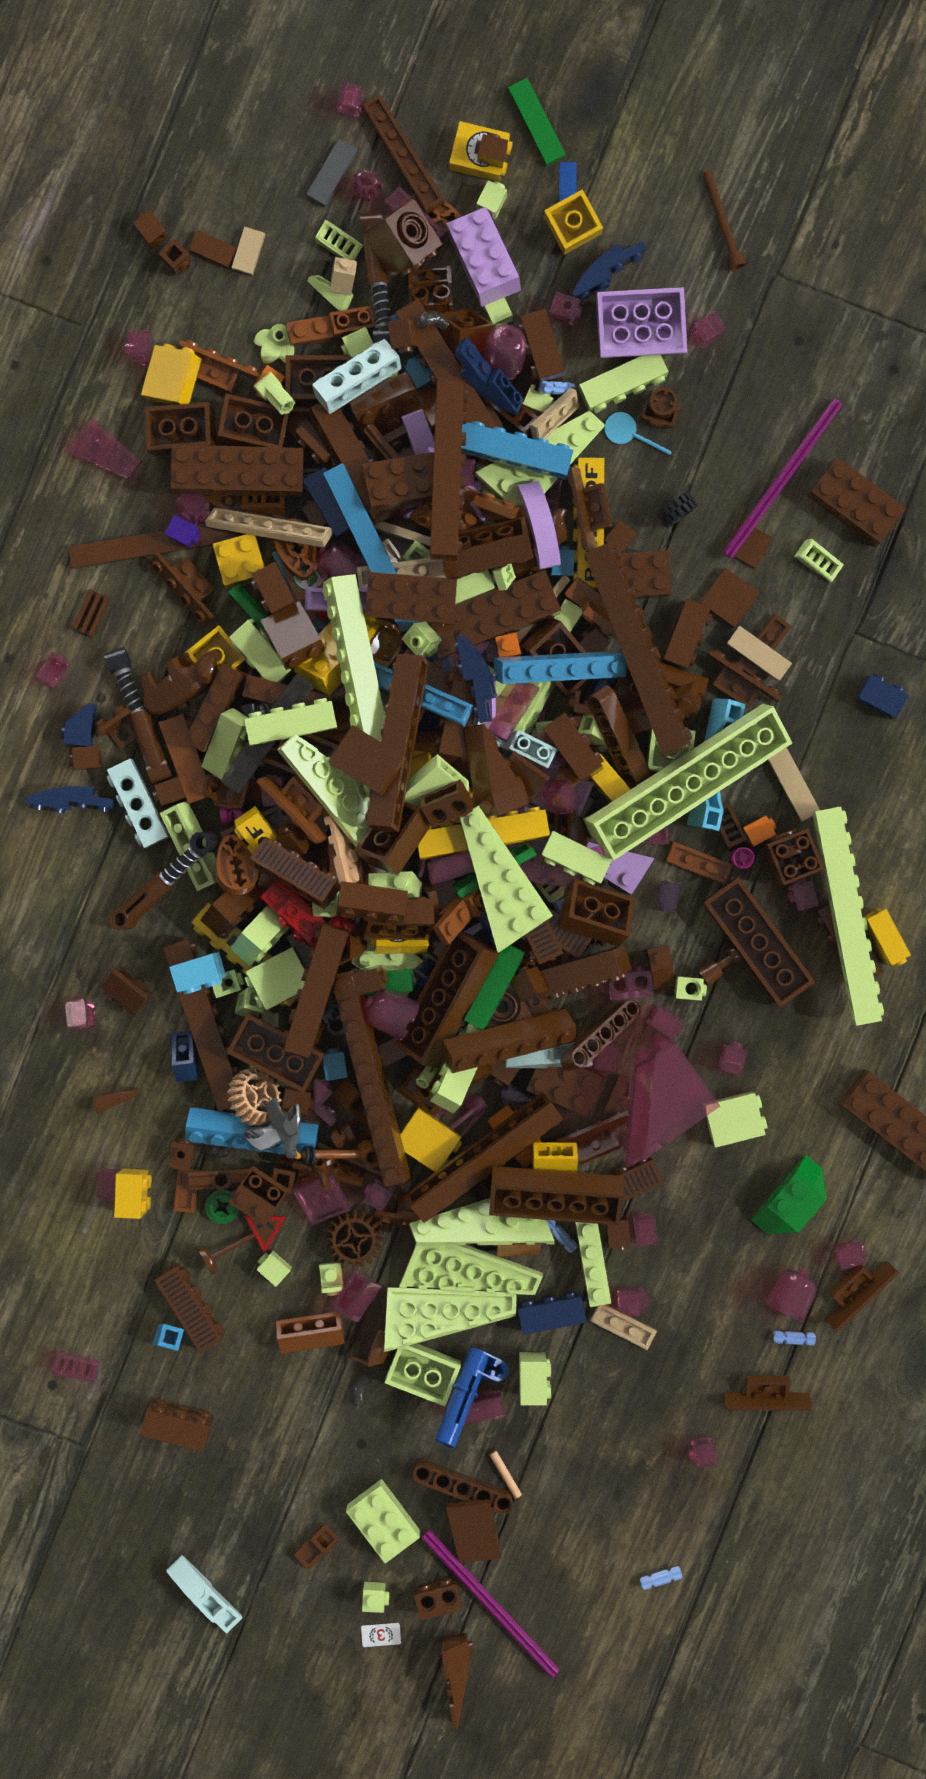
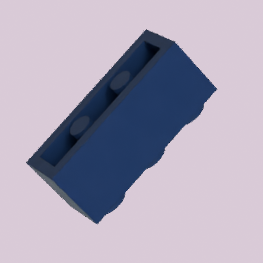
M326 467L304 479L303 482L328 525L332 528L337 540L352 531L323 474L327 471Z
M576 1291L566 1292L563 1294V1297L555 1298L554 1295L545 1296L542 1298V1301L534 1302L532 1299L521 1302V1305H517L523 1335L586 1323L582 1297L580 1293L576 1294Z

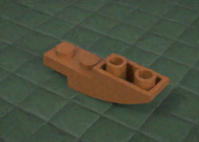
M371 306L331 312L328 316L288 322L285 326L290 346L307 343L314 345L341 339L364 327L367 330L375 328V320Z
M480 888L461 899L457 896L439 913L441 918L432 928L443 945H449L473 917H479L485 911Z

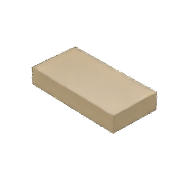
M244 227L232 270L253 276L265 239V233Z

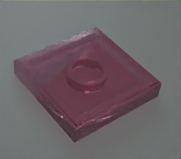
M331 1173L327 1176L331 1185V1189L328 1191H323L318 1178L293 1188L292 1192L312 1225L351 1210V1205Z

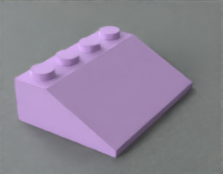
M684 287L597 292L596 315L601 358L687 353Z

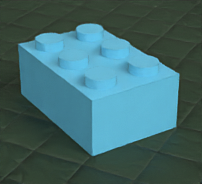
M219 952L169 967L176 991H183L184 995L202 989L201 985L203 984L205 988L223 983L222 978L227 977Z

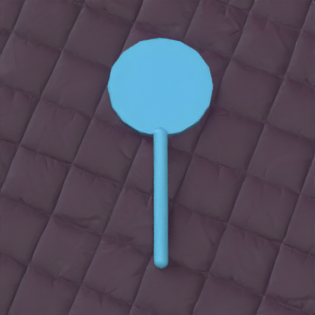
M617 412L606 420L605 434L613 443L626 444L635 437L668 455L671 454L670 450L636 434V422L629 414Z

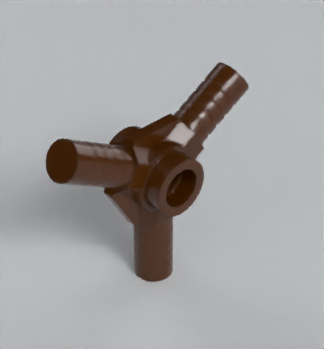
M315 1159L314 1163H303V1161L294 1160L292 1168L308 1171L309 1174L320 1180L323 1191H328L331 1189V1185L327 1176L330 1173L332 1163L336 1159Z

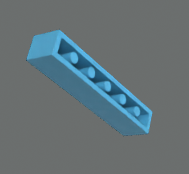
M472 421V424L468 422L462 424V432H466V446H461V453L566 480L573 454V449H569L570 446L562 443H557V445L549 444L548 440L543 438L530 439L527 438L526 434L515 432L514 434L506 433V430L500 427L487 428L484 427L483 423Z
M618 651L494 658V674L496 675V681L502 684L626 677V660L624 654Z
M190 1107L186 1123L185 1141L259 1151L249 1143L243 1133L247 1129L269 1126L271 1121L260 1126L248 1125L247 1121L241 1122V1116H235L236 1113ZM300 1122L296 1150L301 1157L303 1146H314L316 1148L317 1124ZM279 1143L263 1152L284 1154V1145Z

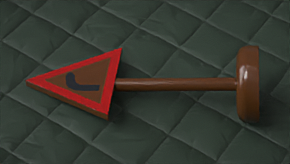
M244 1215L253 1231L252 1233L212 1255L206 1246L199 1247L198 1251L211 1275L218 1270L214 1259L256 1237L265 1253L286 1217L271 1216L264 1227L251 1217Z

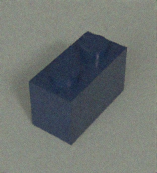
M880 675L868 676L855 700L891 719H896L909 695L904 693L905 689L896 684L891 686L885 683L886 679Z

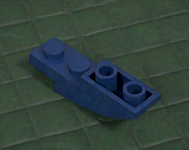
M643 241L624 251L620 244H617L591 264L577 283L572 294L573 303L578 300L580 302L585 301L596 290L601 292L607 289L613 277L611 272L616 274L625 268L624 265L630 262L635 264L642 260L646 251Z
M468 337L460 340L454 352V355L463 365L460 374L478 393L491 403L513 415L518 414L524 399L511 384L508 377L500 368L492 370Z
M457 636L455 650L457 655L460 654L459 674L461 677L463 676L464 680H473L470 688L472 697L476 698L477 706H474L475 717L479 719V723L491 722L492 715L489 699L497 698L492 675L475 645L466 636Z
M66 786L33 794L25 798V803L31 804L30 808L43 810L44 806L52 807V812L65 814V810L72 809L73 802H75L74 807L87 809L88 805H94L96 810L108 812L109 808L115 809L116 800L95 797L96 788Z

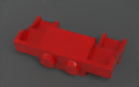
M276 881L260 899L278 916L276 920L284 928L288 926L293 931L292 936L299 943L304 942L310 949L311 947L316 948L318 940L314 939L318 926L322 927L325 921L321 917L313 916L312 908L297 893ZM341 915L334 916L328 922L350 931L355 927L347 918Z

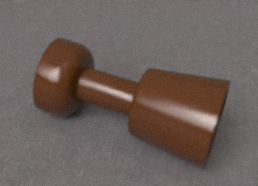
M732 945L726 949L727 955L717 963L711 961L696 970L699 976L704 979V982L707 983V986L710 987L723 975L722 969L731 962L738 964L743 961Z

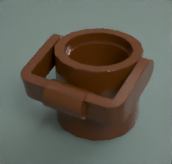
M661 387L652 393L650 399L646 397L641 420L655 427L672 429L679 410L675 392L668 387ZM647 405H648L649 414H650L652 417L645 415L646 409H647ZM673 415L672 422L664 421Z

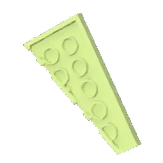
M588 411L556 428L546 440H548L549 444L557 445V443H562L570 446L569 449H573L571 464L603 429L605 424L592 412ZM494 462L474 474L501 500L513 501L519 507H522L517 489L518 485L539 481L545 494L558 479Z
M297 735L291 736L278 749L279 753L356 847L369 828L366 825L365 816L367 810H369L370 798H368L363 784L330 764V757H326L318 752L317 748Z
M477 806L467 816L461 817L460 820L497 952L499 953L553 915L480 807Z
M490 1198L435 1215L425 1223L422 1220L410 1223V1229L417 1246L466 1245V1243H478V1245H512L513 1243H526V1245H535V1243L554 1244V1238L546 1220L490 1216Z
M415 1245L399 1288H440L441 1290L468 1292L483 1290L487 1293L502 1291L509 1294L535 1295L543 1273L468 1245Z
M388 1287L384 1352L516 1316V1294H509L508 1292L487 1293L486 1291L468 1292Z

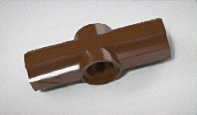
M218 1168L215 1170L188 1171V1190L238 1188L251 1168ZM218 1174L226 1175V1181L223 1184L215 1183V1177Z

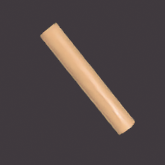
M496 1450L491 1452L489 1456L514 1499L520 1497L522 1493Z

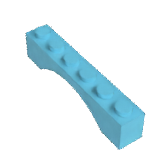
M713 699L704 742L743 717L745 704L730 699ZM720 791L690 810L687 825L708 830H720L723 815Z

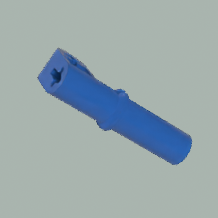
M469 1348L458 1380L452 1386L453 1393L435 1438L437 1443L455 1449L473 1399L478 1396L476 1391L480 1380L482 1379L487 1382L504 1380L508 1375V1366L504 1361L482 1350ZM485 1367H493V1370L484 1369Z

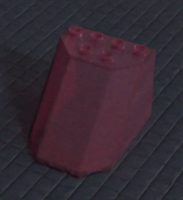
M658 1035L650 1041L652 1045L647 1049L639 1051L632 1061L622 1156L628 1168L638 1161H643L720 1107V1104L675 1041L666 1035Z

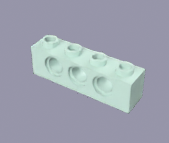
M385 339L374 343L369 349L355 355L350 361L336 367L334 371L313 383L315 397L326 411L331 414L402 369L399 355L394 349H391L390 344Z
M128 759L107 769L109 773L106 776L110 786L112 788L115 787L118 795H116L117 801L121 807H125L128 813L125 817L128 824L134 826L137 832L134 836L139 846L143 845L144 848H149L170 838L134 760ZM127 779H130L133 783V787L129 791H125L122 786L123 782ZM139 798L142 802V807L135 811L132 808V802ZM144 818L151 820V827L148 830H144L141 827V821Z

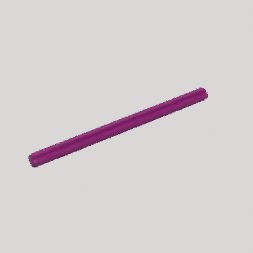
M832 399L723 551L727 558L732 559L842 407V403L839 400Z
M431 1530L426 1531L422 1536L425 1544L550 1678L555 1677L559 1672V1668L474 1576L459 1563V1560Z

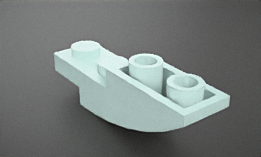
M475 717L471 726L485 724L499 745L498 750L508 755H512L516 751L530 763L542 768H549L557 748L520 730L516 731L494 719L491 722L479 723V719Z
M574 1042L505 1060V1068L562 1067L560 1063L561 1055ZM592 1061L589 1062L585 1067L592 1066Z
M183 1555L166 1570L174 1582L212 1623L215 1622L226 1634L242 1619V1615L212 1587L211 1582Z

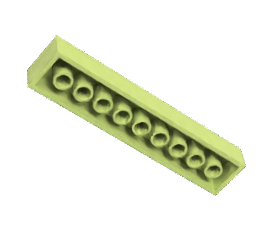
M761 704L586 818L585 821L604 855L612 860H616L791 745L792 741L774 706Z

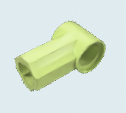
M271 372L254 385V388L265 401L268 400L281 415L288 414L293 409L295 401L282 388L281 383Z

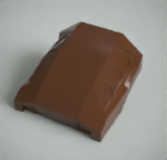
M446 266V268L415 269L408 273L410 303L419 299L430 318H435L436 313L453 311L451 266Z

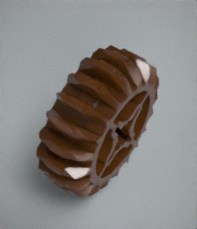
M354 1209L353 1216H350L349 1211L346 1210L345 1218L340 1214L337 1215L339 1223L335 1220L331 1221V1225L335 1228H327V1232L332 1235L326 1236L325 1240L332 1241V1243H329L326 1248H334L330 1256L334 1257L338 1254L336 1262L339 1263L341 1259H344V1267H347L348 1261L352 1262V1268H356V1262H359L360 1267H364V1259L367 1263L371 1264L372 1259L370 1255L377 1258L378 1253L375 1250H382V1246L377 1244V1242H383L384 1238L377 1235L381 1234L383 1230L380 1228L375 1230V1227L379 1225L378 1221L371 1224L373 1215H369L365 1219V1211L361 1212V1216H357V1209ZM353 1222L363 1224L369 1231H358ZM347 1224L348 1235L341 1240H337L339 1229ZM352 1232L355 1237H361V1239H358L357 1246L353 1240H348L351 1239ZM372 1237L371 1247L362 1254L361 1243L367 1240V1238ZM340 1247H351L356 1255L347 1254Z

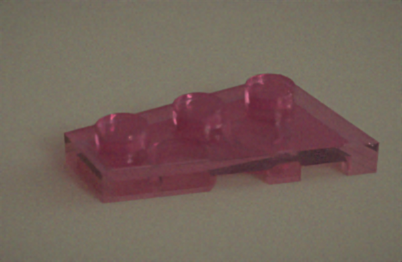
M93 418L66 450V452L128 478L132 476L143 462Z

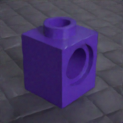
M176 515L173 516L165 532L168 538L190 549L192 545L198 543L201 536L198 526Z

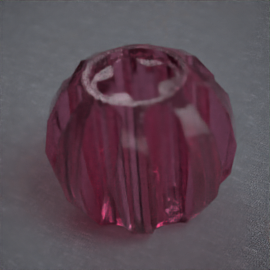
M364 168L363 173L357 171L354 174L355 180L351 181V189L355 190L353 194L358 199L364 197V202H370V197L376 200L380 196L379 190L383 189V182L379 180L380 175L376 171L370 173V168Z

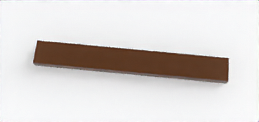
M206 524L196 525L200 529L199 533L201 536L198 543L192 545L191 549L212 546L214 543L239 537L241 533L206 527ZM166 530L68 547L72 569L153 556L156 552L165 554L189 550L190 548L168 538L165 535Z

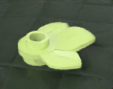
M276 324L271 329H263L255 336L254 343L262 346L261 359L264 364L272 363L278 358L286 364V355H294V346H290L286 326L283 324ZM278 331L283 333L282 339L276 337Z

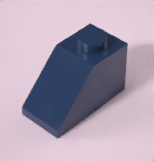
M88 703L66 721L65 727L61 729V739L64 740L63 744L82 747L93 746L97 712L96 704Z
M191 1031L172 1033V1068L176 1082L198 1079L196 1047Z

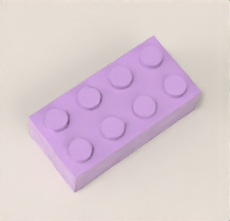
M487 207L446 223L451 243L481 307L521 291L519 275Z

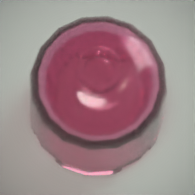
M504 324L493 328L486 338L483 354L484 360L490 365L492 370L500 368L509 380L516 378V375L525 368L527 341L524 333L513 325Z
M337 541L330 546L326 544L325 547L318 551L320 557L317 560L316 568L325 580L331 577L354 574L358 578L357 567L368 566L366 560L345 542Z
M387 988L376 991L373 996L369 995L364 1003V1007L367 1008L365 1013L367 1022L399 1041L403 1040L407 1035L408 1031L405 1028L409 1021L414 1022L419 1009V1005L416 1004L415 1000Z
M798 1268L797 1271L786 1269L778 1276L764 1303L803 1324L816 1296L817 1286L809 1278V1272Z

